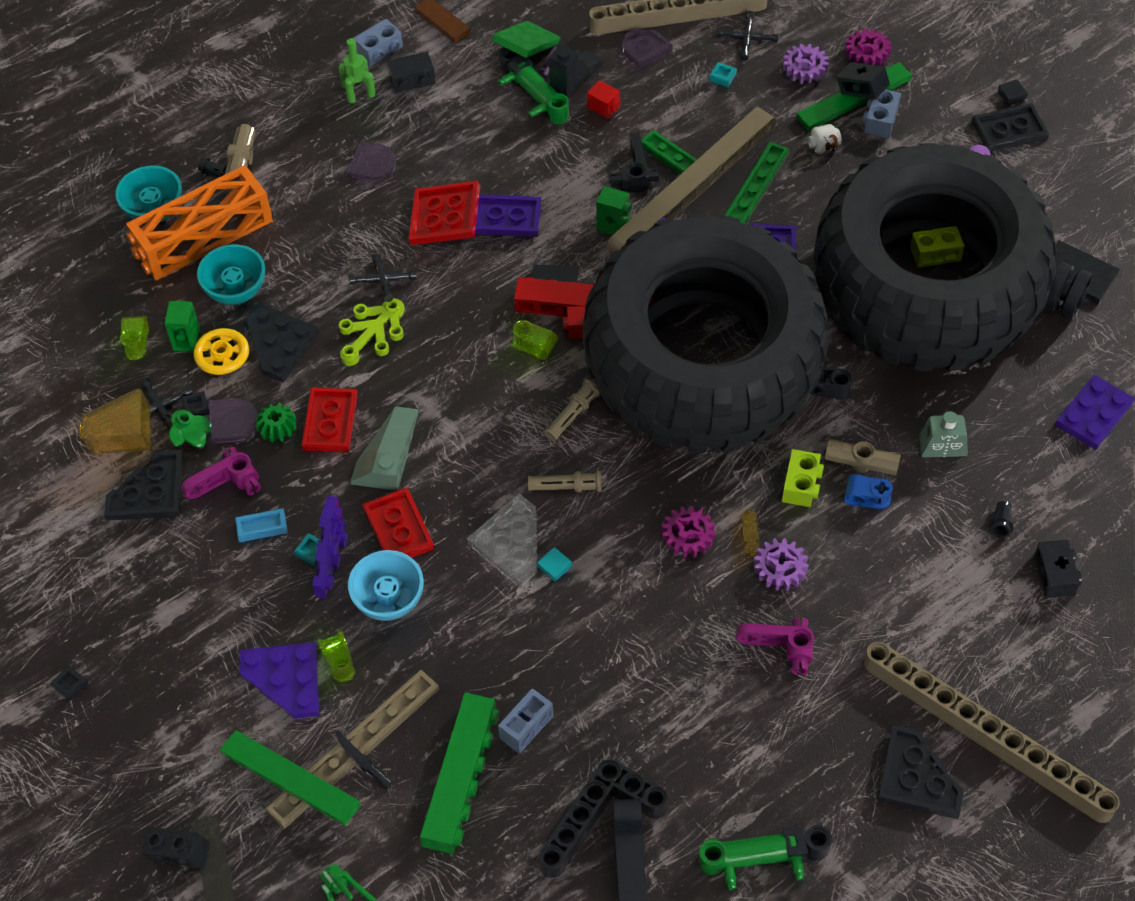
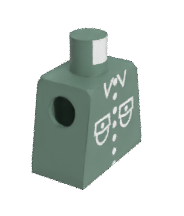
M948 411L943 416L929 417L919 435L921 458L967 456V432L964 416Z

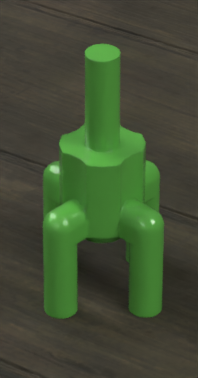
M348 39L349 54L344 59V63H341L338 68L341 86L346 90L347 101L353 103L356 100L353 86L355 83L361 81L366 83L368 97H374L376 92L373 74L368 70L367 60L363 55L357 54L355 39Z

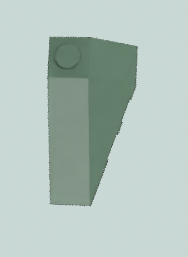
M394 407L356 461L351 485L394 491L399 490L419 413L418 409Z

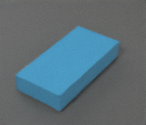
M284 508L235 517L239 542L288 533Z

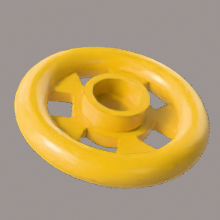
M227 328L207 332L197 341L194 347V360L203 371L214 375L234 372L245 363L249 355V344L246 338L238 331ZM220 338V340H217L213 344H211L210 341ZM232 339L238 343L234 347L228 343ZM210 350V357H203V351ZM233 353L238 354L237 358L234 361L230 358ZM214 361L223 362L222 366L213 365Z

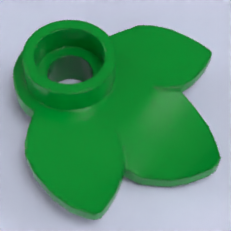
M178 410L171 417L172 428L169 431V439L175 447L182 445L186 441L192 446L203 449L206 442V433L214 432L215 427L204 416L193 415L187 410Z

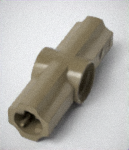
M241 124L240 127L236 128L233 144L228 146V164L225 174L243 165L248 167V165L252 164L253 143L256 132L255 128L250 127L249 124ZM237 177L231 181H240V178Z
M831 438L829 439L825 454V460L851 465L857 472L864 473L873 470L895 476L901 454L874 449L871 443L865 441L853 444Z

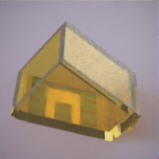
M141 389L128 392L82 416V424H79V437L84 440L85 446L89 447L93 454L151 450L150 404Z

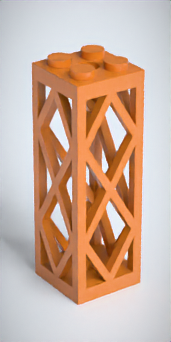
M243 165L126 223L129 232L126 236L133 246L131 251L135 259L142 261L141 265L147 275L151 274L156 281L206 256L212 250L228 245L273 222L267 192L246 165ZM237 177L240 178V181H231ZM216 189H233L219 205L205 206ZM197 198L190 207H179ZM182 214L167 231H153L164 215ZM234 214H247L236 230L219 231ZM212 238H222L204 247ZM196 239L185 256H168L182 240ZM162 264H170L161 269Z

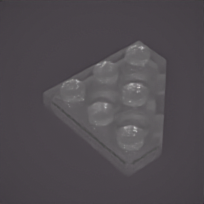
M520 493L467 538L468 545L519 588L537 573V510Z

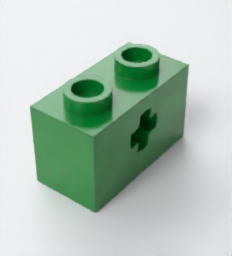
M606 186L603 187L596 202V231L613 236L631 219L629 214L632 209V203H629V193Z
M169 301L165 326L173 351L194 352V347L199 339L200 327L193 303Z

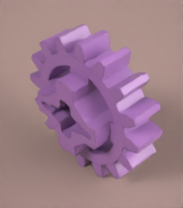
M800 44V48L792 46V51L787 50L786 55L783 57V71H786L787 77L792 75L793 81L800 79V83H803L804 80H807L811 84L812 79L818 82L820 76L825 77V73L828 72L829 58L825 56V51L819 52L818 46L815 48H811V44H808L807 47Z
M775 538L772 545L764 542L763 549H757V556L754 557V573L759 574V581H767V588L773 584L776 591L780 589V586H784L785 590L788 591L790 584L798 587L799 580H805V575L808 571V556L803 555L804 549L802 547L795 548L796 542L793 541L789 545L786 538H784L782 543H778Z

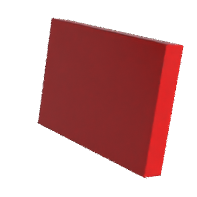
M310 388L301 444L302 451L350 453L358 397L357 389Z
M408 487L362 504L382 551H398L412 558L435 549Z

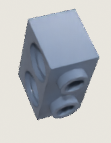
M387 19L353 38L356 41L357 54L363 55L370 67L403 47L401 31Z
M885 90L877 99L868 100L867 108H869V111L864 112L862 123L866 124L864 133L890 138L899 109L901 93Z
M532 688L498 725L500 740L520 754L553 718V703Z

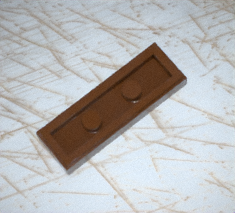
M423 0L414 6L415 12L454 43H457L471 33L470 27L435 0Z

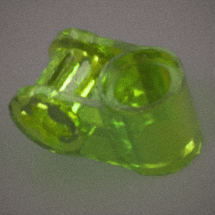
M146 316L122 317L120 342L125 346V355L131 360L140 359L145 355L147 336L149 334V324Z
M520 320L513 326V345L515 348L532 354L539 359H547L558 341V337L553 331L528 321Z
M338 631L337 635L324 640L321 638L317 639L332 677L338 682H347L352 679L355 670L342 631ZM345 664L344 667L338 668L339 665Z

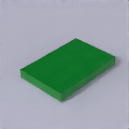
M525 21L495 33L492 41L527 58L559 44L561 37L529 21Z

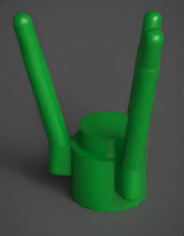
M338 864L327 867L320 875L321 880L324 882L321 889L326 894L328 901H335L332 892L335 894L343 892L349 900H352L353 895L347 888L348 883L368 901H378L357 883L347 870L342 871Z

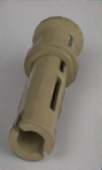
M584 380L581 389L570 396V403L543 432L550 441H556L580 412L586 411L589 408L588 404L595 397H599L600 392L597 385L590 380Z
M597 470L596 473H581V471L574 472V475L528 476V490L575 489L577 493H581L582 490L602 492L601 470ZM594 480L595 482H586V483H585V482H583V481ZM556 481H562V482H563V483H555V484H542V482H556Z

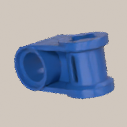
M853 474L847 478L844 502L851 506L869 507L878 510L885 509L891 503L893 486L891 482L883 478L879 479Z

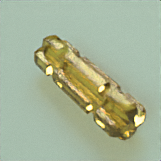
M745 510L741 514L742 523H745L742 525L745 553L756 556L757 549L760 548L758 528L755 522L757 521L755 511Z

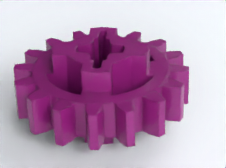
M865 28L862 29L861 33L855 30L854 35L850 34L848 40H846L845 54L849 55V61L855 60V63L870 65L877 63L881 66L882 61L887 62L888 56H890L891 41H887V35L881 36L882 31L875 33L873 28L870 29V32L866 31Z
M682 506L680 513L672 510L671 517L666 516L665 524H662V541L666 542V548H674V555L683 552V558H686L688 553H691L695 558L697 551L705 554L706 547L711 548L712 541L715 540V523L710 522L711 516H703L702 509L694 512L693 506L690 507L689 511H685V508Z

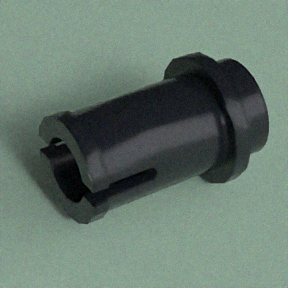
M202 158L198 164V170L205 175L207 173L218 178L225 175L218 172V170L226 172L227 166L212 162L210 158Z

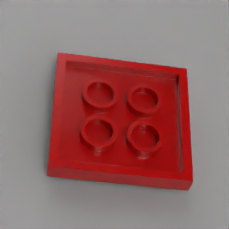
M478 180L415 189L408 238L410 244L419 245L475 237L480 194Z

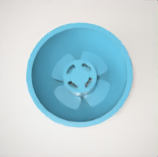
M392 550L374 552L361 559L352 569L348 580V591L354 605L366 616L380 621L396 620L412 611L421 598L424 586L423 574L416 561L402 552Z

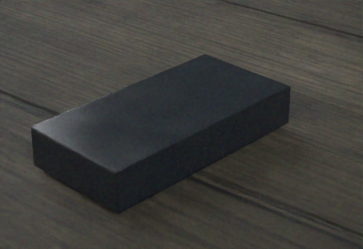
M533 264L532 278L577 282L578 267Z

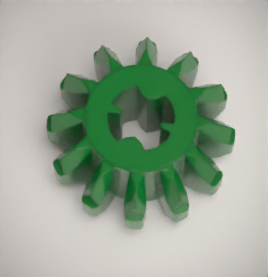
M279 402L277 406H273L270 403L268 409L261 407V414L256 415V428L264 440L269 438L274 443L276 439H279L283 443L284 437L291 438L292 431H296V416L291 412V408L288 405L283 407Z

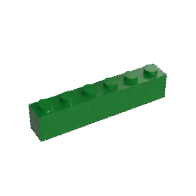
M464 693L420 836L422 847L454 854L456 845L460 846L462 843L464 830H461L463 821H468L471 812V805H468L471 796L475 797L478 788L476 777L478 772L482 773L485 765L483 753L485 748H490L492 741L490 730L492 725L497 724L499 710L496 709L495 699Z

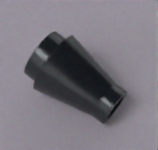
M999 501L997 503L996 510L988 525L990 532L999 538L1009 536L1014 529L1012 505L1008 501Z

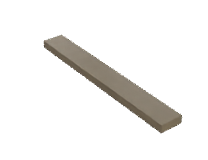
M420 670L352 730L346 738L366 756L439 690V685ZM338 743L314 764L308 772L334 785L357 762ZM284 791L265 810L285 829L310 806Z

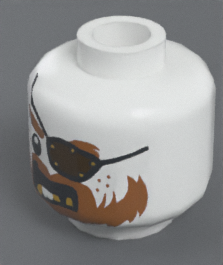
M831 124L813 128L811 136H808L810 149H814L818 155L835 152L842 143L839 129Z

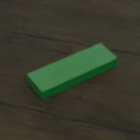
M655 130L651 131L641 140L643 150L679 175L697 160Z

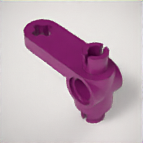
M230 447L229 450L232 454L226 449L222 454L223 460L185 480L181 490L186 498L195 499L231 480L239 489L246 490L248 495H254L252 488L256 493L261 489V485L258 483L259 474L253 467L247 454L237 452L235 447Z
M800 617L794 618L792 620L793 626L741 624L736 628V640L742 644L786 647L787 661L792 664L791 672L795 675H798L799 668L801 669L800 675H806L808 673V665L813 662L814 635L813 631L808 628L809 621L806 618H802V624H800ZM795 642H802L805 645L798 646L795 644Z

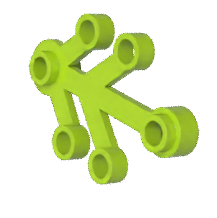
M393 299L391 302L385 301L382 306L368 308L364 304H357L353 309L355 318L362 320L367 316H380L375 320L352 323L350 319H343L339 322L340 332L344 335L365 330L352 345H346L340 351L341 361L346 366L357 364L360 359L359 351L375 334L376 354L378 356L387 355L389 353V345L385 340L384 325L390 320L391 328L389 329V334L392 340L399 341L403 338V328L399 322L405 310L403 302Z

